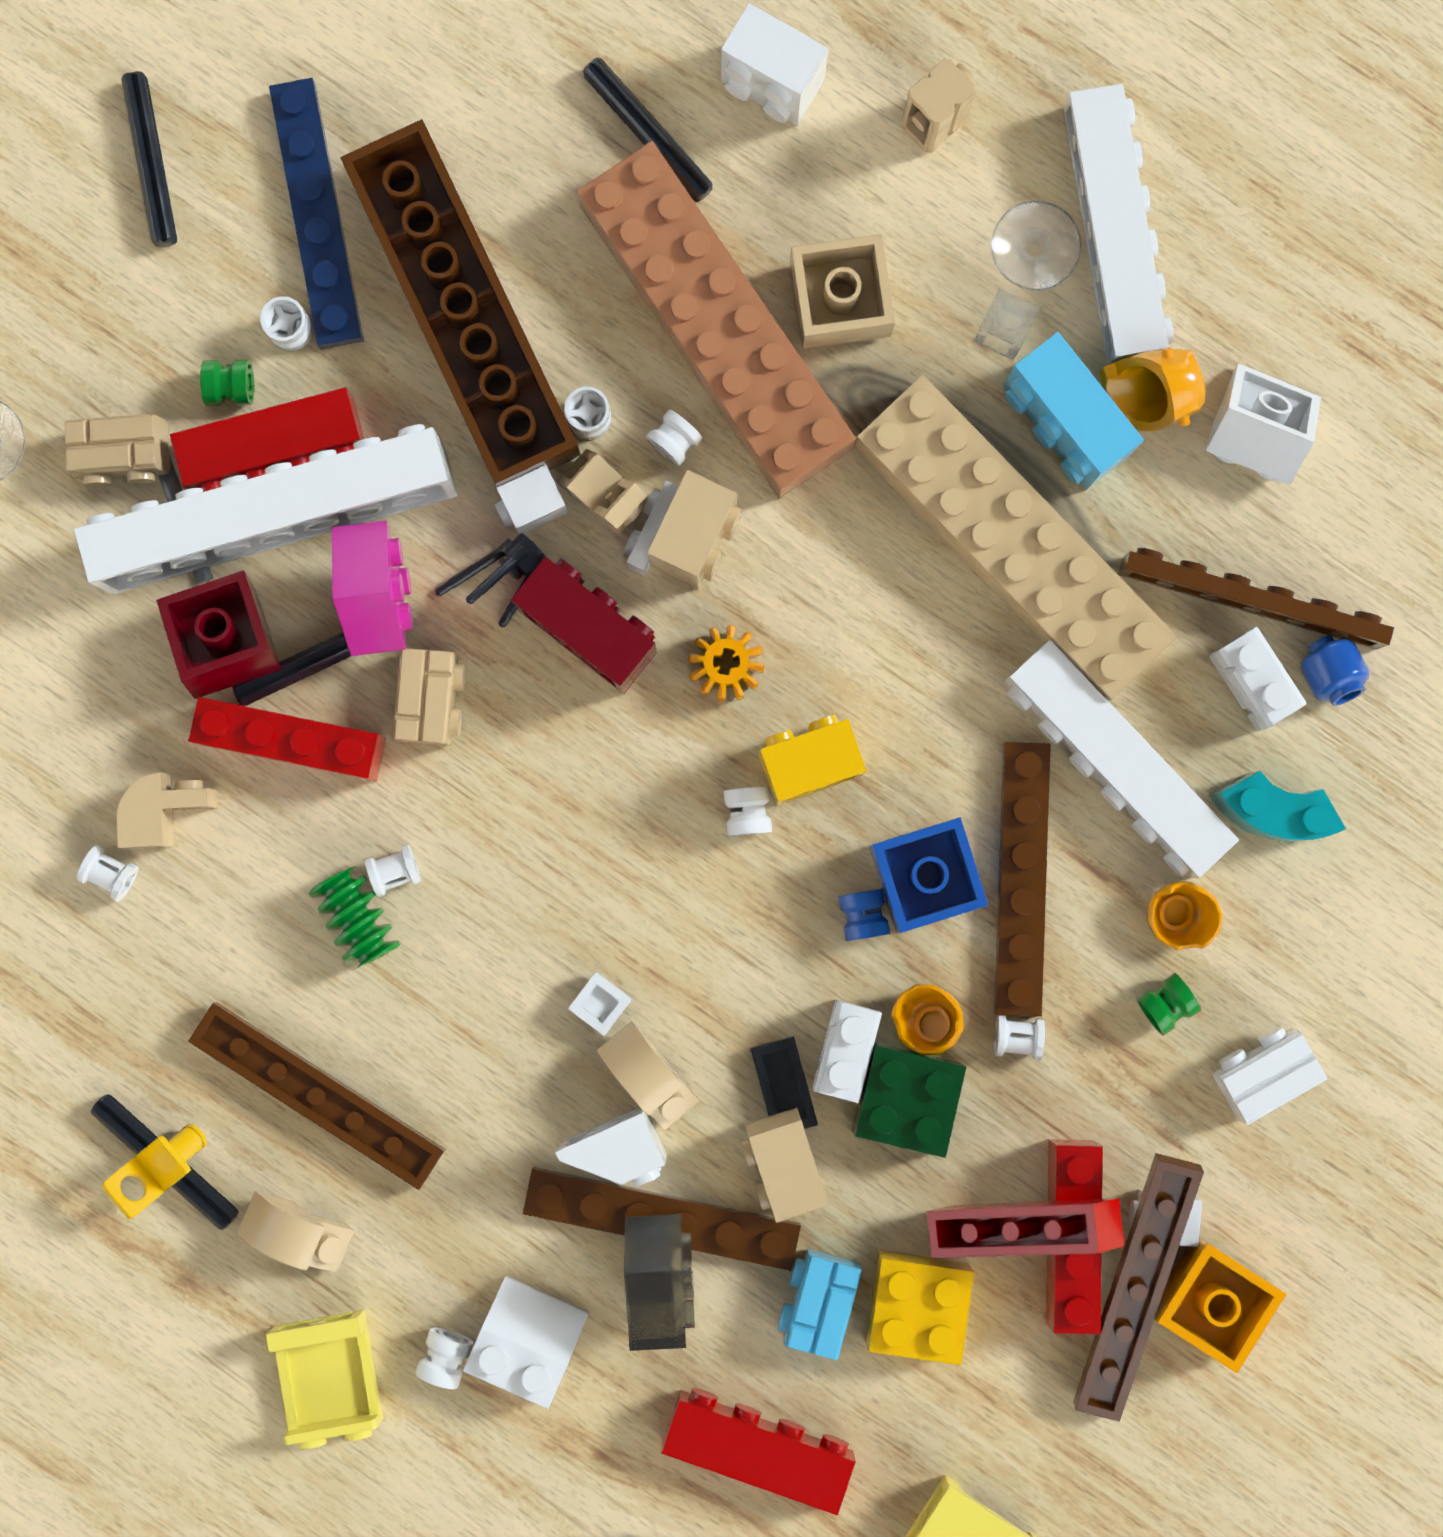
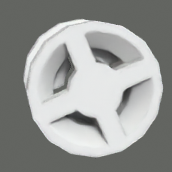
M670 409L663 415L662 425L658 429L650 430L645 436L647 441L661 455L676 466H680L684 462L685 452L691 446H697L703 439L689 422Z

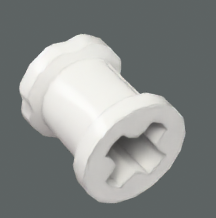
M96 845L84 858L76 879L82 884L90 882L111 893L110 897L112 900L118 902L125 897L132 887L139 868L133 863L125 865L106 855L103 847Z
M410 845L403 846L401 852L378 860H374L372 857L365 859L366 870L378 898L385 896L388 889L409 882L414 884L422 882Z
M997 1015L993 1038L994 1056L1002 1057L1004 1052L1027 1054L1031 1055L1033 1060H1041L1045 1043L1044 1020L1036 1019L1034 1023L1007 1021L1006 1016Z

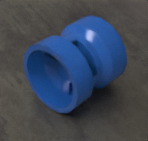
M883 888L838 896L840 910L846 913L847 923L843 927L846 941L890 934L888 920L883 917L881 909L885 903Z

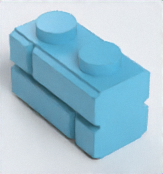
M807 1249L804 1260L795 1259L789 1285L797 1287L792 1305L783 1304L777 1327L778 1331L785 1332L783 1336L785 1346L838 1360L862 1272L860 1263L812 1249Z

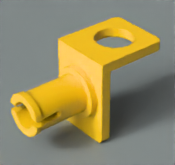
M190 1123L184 1126L169 1141L160 1135L104 1181L101 1187L125 1217L133 1219L162 1193L191 1171L186 1162L207 1145L206 1137L197 1126ZM132 1176L141 1181L144 1187V1194L140 1200L132 1201L123 1195L120 1187L123 1178Z

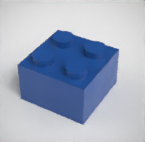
M961 817L869 845L897 933L906 932L989 906Z

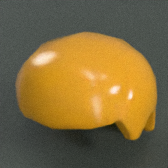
M1179 881L1162 886L1159 891L1153 894L1148 902L1147 922L1154 937L1175 950L1203 949L1209 946L1221 931L1223 913L1217 899L1203 886L1194 882Z
M916 984L900 994L892 1008L891 1017L895 1023L898 1039L907 1048H910L919 1055H941L956 1045L964 1028L963 1013L956 998L934 984Z

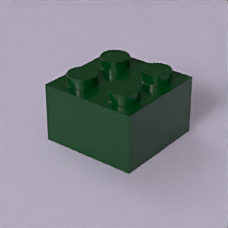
M874 1042L854 1119L853 1134L855 1137L946 1158L966 1066L959 1062L929 1055H919L913 1051Z

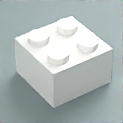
M749 3L721 49V82L725 84V89L737 99L747 101L749 98L762 105L764 112L772 119L780 123H786L788 120L798 126L824 83L829 48Z

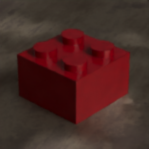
M244 570L156 600L180 680L194 699L282 670L257 591Z

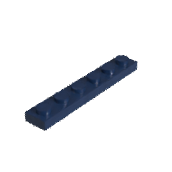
M312 77L270 85L269 90L317 346L322 350L364 342L316 83Z

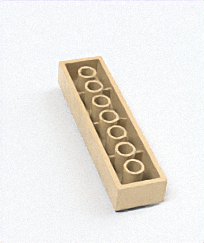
M923 374L857 436L854 448L1043 643L1051 640L1108 701L1113 700L1178 637Z

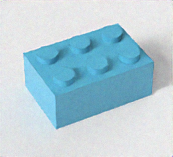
M1059 332L1055 333L1016 363L1003 385L1007 390L1004 396L1008 404L1019 415L1023 412L1035 426L1032 428V432L1038 442L1047 450L1053 448L1063 461L1060 463V468L1065 476L1074 485L1080 483L1085 490L1125 461L1144 441Z

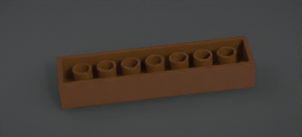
M423 119L341 156L340 159L495 486L504 485L544 465H547L550 471L579 457L581 453L578 444Z

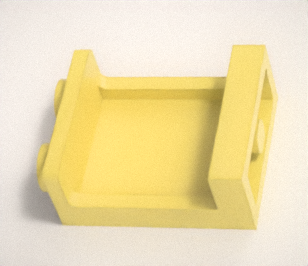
M365 1309L275 1325L266 1334L269 1353L275 1352L288 1428L284 1434L285 1445L298 1443L299 1449L305 1450L326 1444V1438L344 1435L345 1441H356L370 1437L372 1430L376 1429L383 1420Z
M944 1475L905 1537L1038 1536L1032 1532L1027 1534L964 1493L959 1483Z

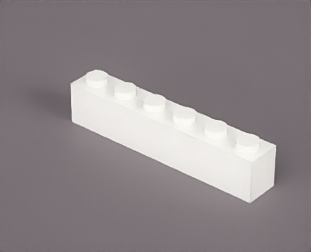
M1123 84L1070 92L1063 106L1106 359L1107 364L1110 365L1132 355L1169 347V344L1173 343V326L1170 317H1164L1161 300H1164L1166 296V287L1163 274L1161 272L1156 273L1153 256L1158 254V240L1155 230L1149 229L1146 213L1150 211V194L1146 185L1141 186L1138 169L1142 168L1143 156L1140 143L1133 142L1131 126L1135 124L1133 101L1131 98L1126 99Z
M1051 640L1044 643L1005 680L1010 687L1007 694L1011 700L1023 711H1027L1030 708L1042 720L1038 727L1043 734L1056 745L1061 741L1073 753L1069 760L1080 773L1087 778L1093 774L1104 786L1100 791L1102 796L1116 810L1120 811L1123 807L1136 820L1132 824L1134 830L1147 843L1152 844L1156 841L1167 853L1163 857L1164 861L1177 875L1183 877L1187 874L1190 878H1200L1239 841L1234 833Z

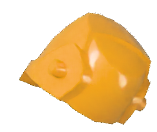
M1166 347L1162 350L1132 355L1100 369L1101 386L1138 431L1153 432L1167 428L1179 422L1181 427L1188 426L1190 424L1189 416L1201 411L1200 407L1205 403L1204 377L1193 350Z

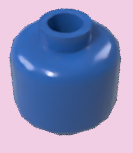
M1329 635L1314 641L1308 646L1310 653L1301 662V671L1317 700L1331 702L1332 706H1338L1364 693L1366 690L1364 684L1370 676L1369 669L1353 641L1348 639L1334 640L1333 636Z

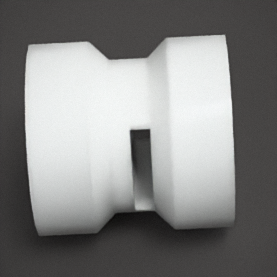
M280 296L271 299L263 307L260 316L262 329L278 348L294 352L304 348L313 336V325L310 317L296 300Z
M587 386L577 388L569 394L565 401L564 412L570 430L575 436L584 440H594L604 435L611 425L612 416L607 397L600 390Z
M750 787L724 791V802L730 809V819L726 822L728 836L772 832L771 818L766 815L765 808L769 801L768 787Z
M430 1328L425 1342L428 1347V1356L419 1360L415 1375L432 1385L447 1389H457L463 1375L458 1365H461L462 1361L469 1357L474 1342L468 1337L448 1329Z

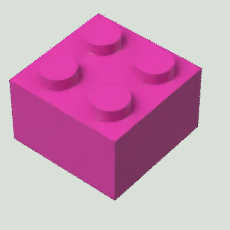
M387 520L332 527L333 602L351 656L405 650V631L413 630L410 604L404 603L405 595L411 594L409 570L407 567L400 568V566H403L401 542L399 538L392 539Z

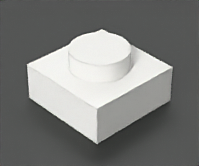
M596 971L568 1009L605 1036L632 1001V998Z

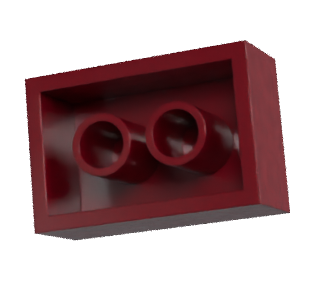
M545 556L511 601L521 614L625 694L658 653L656 644L653 641L656 638L653 635L654 631L634 615L628 621L618 614L620 610L617 607L618 603L596 586L590 592L582 585L585 581L581 578V573L565 560L560 558L555 564Z

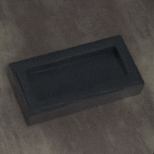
M794 1036L751 1047L750 1050L768 1116L797 1108L804 1129L817 1126V1118Z

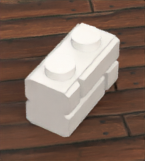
M1258 627L1246 631L1208 655L1242 709L1249 711L1247 717L1256 731L1275 725L1307 704Z
M837 999L834 1000L819 1058V1068L816 1069L812 1085L813 1091L859 1103L882 1015L880 1011Z
M1282 1026L1277 1027L1258 1039L1261 1046L1247 1054L1243 1049H1239L1219 1061L1222 1068L1212 1073V1076L1239 1122L1249 1125L1327 1080V1076L1300 1031L1293 1029L1285 1031Z

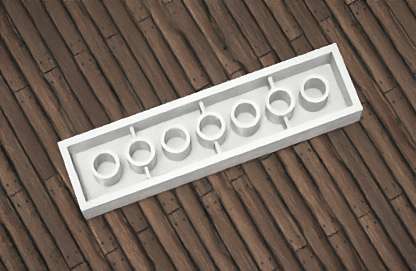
M423 424L412 425L399 430V437L381 441L379 437L366 438L354 443L353 450L336 454V450L320 451L310 455V462L292 467L290 462L279 463L265 468V475L251 479H248L246 475L233 476L222 480L220 488L203 492L202 488H191L175 495L176 500L160 505L156 500L145 501L131 507L132 513L114 517L113 513L90 517L86 520V526L74 529L88 583L114 595L191 573L199 568L212 567L331 533L332 527L362 524L457 497L458 493L444 444L433 427L425 429Z

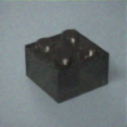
M681 1214L625 1217L624 1283L630 1351L686 1348V1329L695 1328L691 1232L682 1233Z

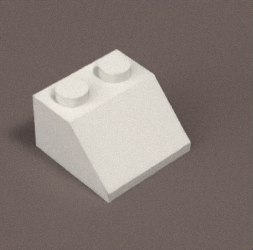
M1238 363L1212 424L1206 451L1214 454L1223 462L1237 463L1252 469L1267 480H1279L1290 485L1314 444L1321 397Z
M640 1107L561 1142L555 1152L560 1162L621 1185L632 1180L635 1187L659 1177V1171L665 1165L667 1156L650 1116Z
M505 1276L463 1372L549 1409L589 1312L509 1276Z

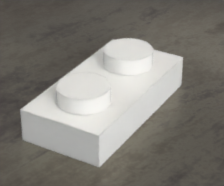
M665 481L661 491L653 489L643 510V513L649 517L641 532L634 529L624 550V554L630 556L627 561L630 570L646 576L650 567L647 552L679 486Z

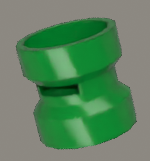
M218 360L202 361L200 387L204 404L206 406H220L227 398L228 401H234L237 405H252L255 382L251 361L235 360L232 364H227L225 368Z
M1176 973L1163 980L1162 987L1157 991H1147L1136 998L1147 1019L1162 1036L1173 1030L1176 1021L1182 1017L1191 1018L1201 1011V1007L1194 994Z

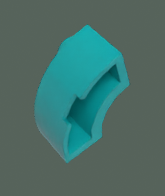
M1261 771L1248 773L1209 795L1215 806L1232 823L1249 833L1284 842L1314 840L1337 834L1346 829L1324 789L1312 790L1302 794L1288 793L1273 785Z

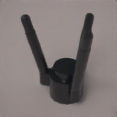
M520 533L513 541L508 538L496 550L439 586L435 593L438 596L444 595L496 561L500 563V566L466 597V602L473 604L507 573L516 580H519L523 575L525 576L517 589L518 591L545 558V555L525 534ZM512 601L509 602L498 622L502 628L507 626L513 614L517 611Z

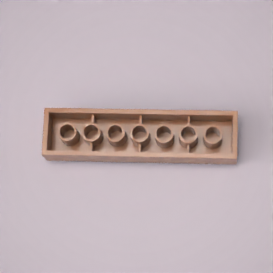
M653 141L577 190L580 208L779 499L854 449L857 438Z

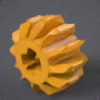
M734 625L727 626L726 639H720L716 627H712L709 629V635L713 642L711 645L699 637L694 641L695 646L704 652L705 655H688V663L704 666L693 671L690 674V679L692 682L707 677L708 680L702 686L700 692L702 695L707 696L714 686L719 687L717 694L718 702H725L726 688H732L737 701L742 700L744 695L739 685L741 682L752 690L758 687V682L747 673L759 674L764 672V664L749 662L750 659L756 658L763 653L762 647L754 646L748 650L745 649L752 638V634L748 631L741 636L738 642L733 640L735 636ZM723 653L733 654L732 661H739V667L731 668L729 675L720 674V666L715 668L713 666L714 660H721Z

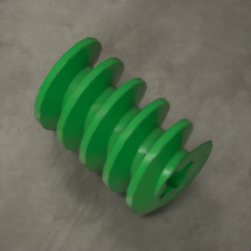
M356 866L322 881L309 892L311 898L326 897L317 910L319 914L334 913V916L327 922L326 928L329 931L343 930L335 939L334 944L337 947L351 946L342 959L344 963L359 962L360 964L354 970L392 952L401 944L399 940L384 941L383 938L392 929L391 924L376 925L375 921L384 910L382 907L367 908L366 905L376 895L374 891L359 892L358 889L367 880L366 875L351 877L350 872Z

